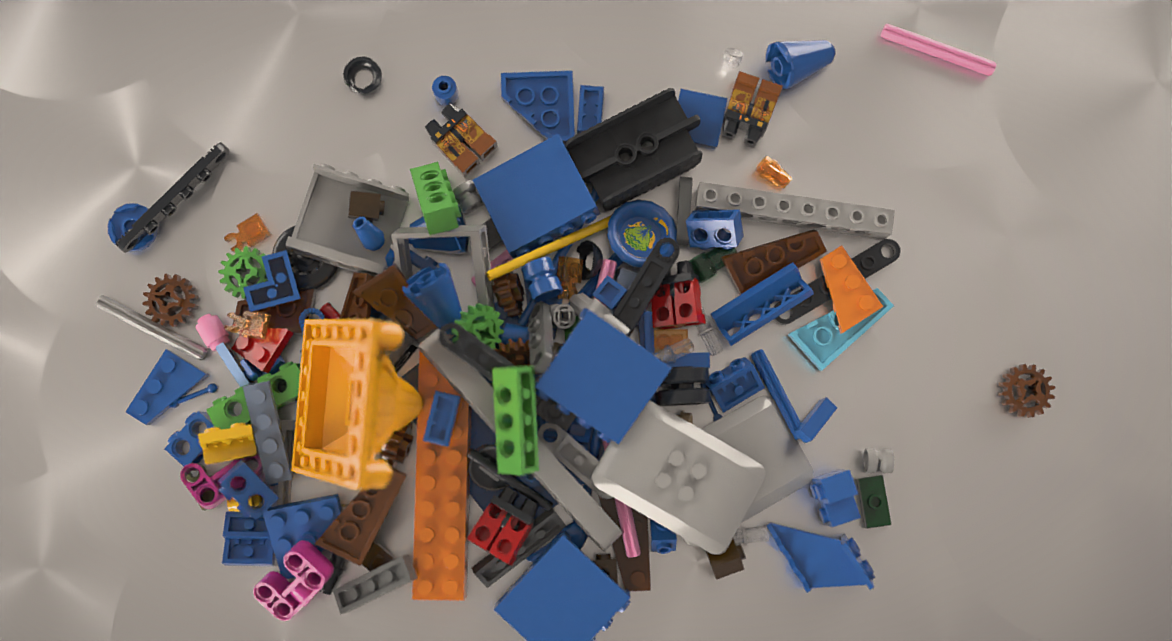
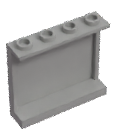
M314 164V174L292 237L288 236L285 245L288 252L375 277L387 269L385 257L391 248L392 233L401 226L409 202V193L399 186H384L382 182L376 179H361L353 172L345 171V173L335 171L334 167L327 164H321V166ZM351 191L381 194L380 201H385L384 215H379L378 221H373V225L383 231L385 238L384 245L376 251L363 247L353 228V222L356 219L348 218Z

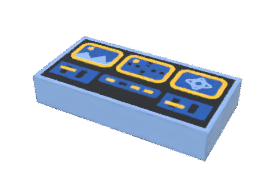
M222 342L216 346L217 352L240 387L255 384L254 381L247 378L243 371L245 369L240 363L241 360L236 352L231 349L232 346L230 344Z

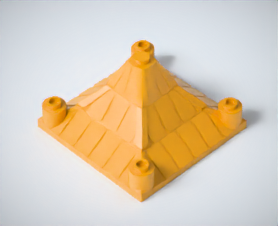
M305 319L291 471L355 489L384 488L387 482L390 481L392 475L390 466L384 460H374L375 454H379L394 431L399 430L415 419L423 408V400L420 393L405 380L398 377L388 355L384 354V350H396L403 341V331L397 323L377 320Z

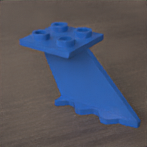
M772 522L766 525L778 548L788 560L793 572L800 579L807 593L811 591V588L867 585L870 590L874 588V570L867 559L861 560L860 548L853 538L848 539L846 534L841 535V540Z

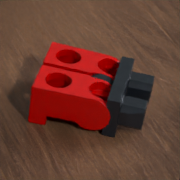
M688 260L677 262V274L671 275V270L669 271L651 301L653 328L668 330L682 328V326L689 327L706 324L705 314L702 313L700 276L694 274L692 262Z
M506 486L498 497L495 495L492 497L491 503L477 521L467 540L508 565L513 566L521 546L536 523L534 517L539 506L527 498L520 509L512 506L519 494Z

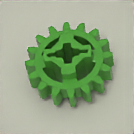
M245 246L243 252L239 248H235V255L227 253L226 255L229 260L227 262H220L225 268L218 270V273L224 275V278L219 281L221 284H227L224 289L226 292H232V296L236 298L241 295L242 299L247 300L243 287L251 286L255 282H257L256 284L266 282L268 278L262 256L266 255L264 253L260 255V250L254 248L251 252V248ZM253 258L258 261L261 268L254 266L255 261H253ZM250 270V274H246L244 277L243 272ZM232 278L238 280L239 288L234 284Z
M476 303L475 307L469 305L467 313L461 311V320L455 319L454 322L491 349H496L495 343H501L502 341L498 336L504 333V330L499 328L504 323L503 320L498 318L500 313L495 311L493 307ZM453 329L452 333L457 334V337L452 340L455 343L458 340L459 334Z

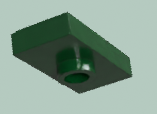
M883 475L858 478L857 484L865 528L892 525Z

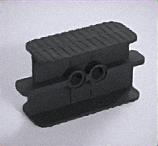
M674 88L663 90L653 95V97H649L645 101H641L639 104H635L631 108H627L625 111L576 134L566 142V149L585 184L591 182L605 211L613 210L627 201H631L635 197L674 179L676 176L688 172L701 162L703 153L701 150L698 151L689 134V131L700 125L701 119L698 115L687 118L675 96L676 91ZM650 142L654 147L651 150H644L641 144ZM622 153H629L632 155V159L622 161L619 156Z

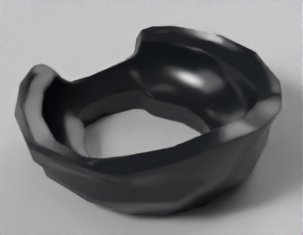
M356 57L345 66L343 78L345 84L354 91L366 94L375 90L381 84L382 72L378 64L371 58ZM361 70H369L373 74L372 83L364 89L355 86L356 74Z
M585 240L576 249V252L579 253V265L574 268L577 277L583 281L595 277L600 271L603 262L601 249L592 241ZM593 252V263L590 270L586 267V258Z

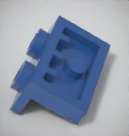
M745 357L735 359L725 369L712 373L709 376V381L705 383L723 413L765 388L754 365Z

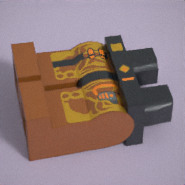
M739 71L723 119V135L735 138L738 129L746 131L744 142L755 146L767 129L783 86L762 79L754 103H751L760 78Z
M448 104L441 112L448 122L441 126L433 119L425 126V129L430 135L432 143L465 178L480 164L479 159L483 161L498 147L497 141L490 134L488 135L462 108L459 110L452 104Z

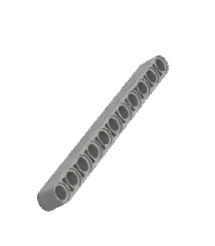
M436 329L418 345L419 350L496 434L494 389L478 371L440 344L438 340L439 330ZM444 335L445 340L448 343L452 344V342ZM538 439L539 471L531 474L601 550L606 551L623 534L622 531Z

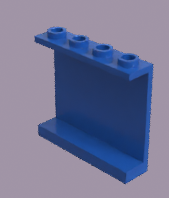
M559 134L473 179L504 245L513 259L553 242V239L561 235L571 234L576 227L583 223L589 224L601 214Z
M584 307L579 315L581 320L558 351L553 362L550 363L551 366H548V370L542 374L538 381L534 379L535 387L537 388L535 393L546 401L549 398L557 402L555 407L566 415L572 412L578 416L576 421L588 430L591 426L599 431L597 436L610 444L613 440L619 444L672 368L594 312Z
M563 530L496 602L494 611L527 641H595L596 637L594 636L600 630L605 631L612 624V617L618 611L622 613L629 606L631 595L627 588L623 590L571 542V536Z

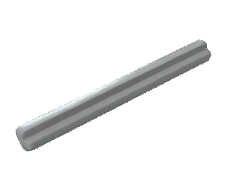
M100 296L96 302L98 308L197 360H203L207 354L206 348L151 321V319L107 296Z

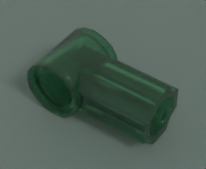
M716 247L707 253L703 252L689 260L692 262L694 274L700 276V283L713 277L718 273L717 271L725 267L721 257L736 253L737 250L735 248L723 249L722 247Z

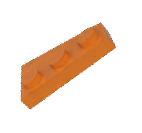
M842 245L820 259L827 288H829L833 301L834 313H836L840 334L883 307Z

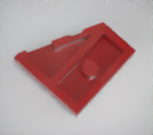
M244 328L231 349L263 372L269 373L294 333L283 328Z

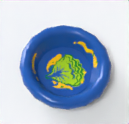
M637 199L622 204L613 212L608 222L607 237L611 249L622 261L633 267L641 268L660 239L666 237L677 240V227L672 216L663 207L652 201ZM665 244L660 249V254L665 257L672 256L674 252V247L671 244Z

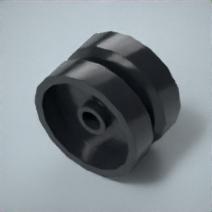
M692 366L671 367L672 369L660 384V386H670L671 389L659 390L655 393L656 404L659 406L711 403L709 389L694 388V385L705 384L709 381V368Z

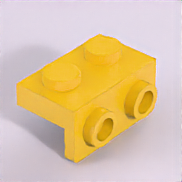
M235 423L231 425V428L220 430L219 427L208 428L204 430V433L198 434L199 444L203 449L206 465L257 455L253 428L251 425H246V423Z

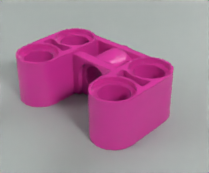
M258 454L252 457L241 458L245 464L250 460L256 461L258 467L253 472L258 477L262 474L263 467ZM241 459L232 460L230 464L210 478L201 466L190 463L182 468L180 478L200 506L205 509H213L227 499L219 491L222 486L218 480ZM191 471L200 472V477L195 482L187 481V476ZM241 476L234 477L231 481V487L235 489L242 487L245 479ZM208 490L215 492V497L211 502L202 501L204 492Z
M304 540L297 542L284 557L285 567L296 577L293 582L290 583L280 573L271 571L255 585L253 590L254 597L271 614L282 621H288L303 606H306L334 573L333 564L310 542Z

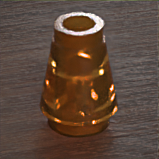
M767 155L755 169L759 173V177L783 189L792 179L774 157L770 158Z

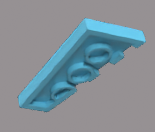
M876 288L873 292L883 307L844 333L840 334L836 313L832 311L789 333L788 336L811 362L822 371L894 305Z

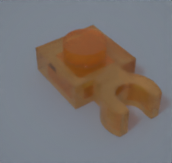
M256 213L236 225L240 232L229 233L224 239L227 242L233 239L237 240L236 245L230 248L235 253V248L242 250L246 242L248 246L253 247L272 234L261 216Z
M559 256L557 277L562 282L561 286L563 288V292L558 295L559 299L569 300L574 294H578L576 283L581 284L583 259Z
M244 311L243 317L234 312L227 313V316L234 319L235 322L231 326L224 325V329L231 333L239 332L238 334L242 337L265 340L271 318L269 314Z

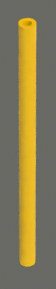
M612 215L487 271L486 276L488 280H494L524 266L530 261L542 258L608 228V222Z

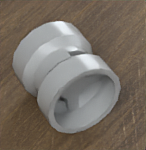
M473 180L466 181L453 190L455 198L461 202L460 207L464 214L470 213L484 204L480 194L476 192Z
M567 304L550 305L551 311L549 313L552 315V328L566 329L573 325L576 315L571 306Z
M865 449L863 456L865 472L875 473L876 471H882L883 473H892L894 469L893 450L882 449L881 451H876L875 449Z

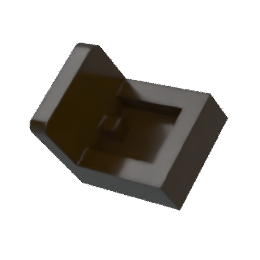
M374 539L362 566L371 572L395 560V557Z

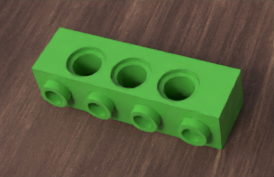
M438 162L410 169L429 236L459 228L457 218L461 217L446 170H441Z
M288 362L279 367V372L273 375L267 373L257 379L258 383L270 380L277 410L298 400L301 368L299 363ZM284 379L287 383V388L281 393L278 390V383ZM244 386L234 391L235 395L229 398L224 396L212 402L213 406L206 409L214 427H219L220 430L231 428V425L235 423L252 424L243 391ZM237 403H240L242 406V412L239 416L234 413V406Z
M534 366L493 368L498 473L525 475L539 471Z

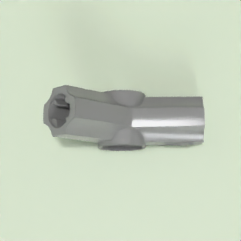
M584 293L574 294L569 299L570 306L580 320L581 317L579 315L585 307L627 337L631 332L624 323L611 314L612 312L597 299L592 300Z

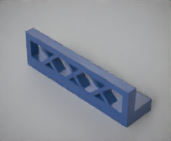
M792 262L710 315L717 330L729 345L732 346L814 293L810 286L801 278L798 267ZM799 286L803 289L797 295H790L791 291ZM775 301H782L778 307L770 308V305ZM761 314V317L756 321H749L751 316ZM741 327L740 330L732 336L728 334V331L732 328Z

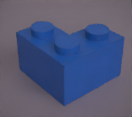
M287 250L262 256L268 281L243 287L250 312L300 299Z
M838 469L812 478L813 484L810 485V489L814 499L819 500L821 508L818 511L823 523H827V526L835 527L861 518L854 499L858 492L850 470Z

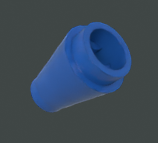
M359 217L353 222V228L365 249L376 251L384 245V233L364 217Z

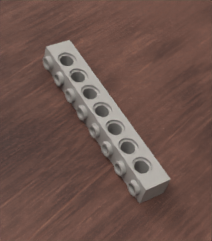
M700 182L697 188L694 209H740L741 219L878 239H886L892 234L895 210L704 182Z

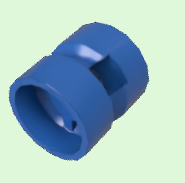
M550 257L535 259L521 268L526 283L531 284L528 290L533 302L547 301L563 292L559 278L553 276L555 268Z

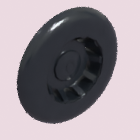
M295 226L288 228L279 236L273 247L272 254L287 250L285 245L288 236L292 237ZM287 250L289 259L293 261L291 264L292 271L295 268L299 269L296 273L293 271L298 290H312L324 285L333 277L338 268L337 266L294 253L290 254Z

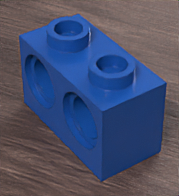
M740 209L694 210L686 220L690 247H699L702 250L712 247L732 249L737 247L744 237ZM723 228L728 229L731 233L726 232Z
M198 411L197 413H192L185 420L186 425L180 432L176 431L168 439L169 444L164 448L183 467L190 463L199 464L204 458L203 449L199 444V426L204 422L207 429L214 427L207 412ZM187 441L190 445V450L187 454H184L182 445Z
M242 459L218 480L222 486L219 491L228 500L234 498L240 504L236 508L246 518L251 515L257 520L279 499ZM236 476H241L245 479L244 485L237 489L232 488V479ZM252 495H261L262 501L259 505H249V499Z

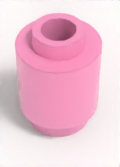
M209 313L197 320L199 324L195 328L207 348H211L214 352L217 351L216 346L222 342L230 343L229 333L217 315L212 316Z

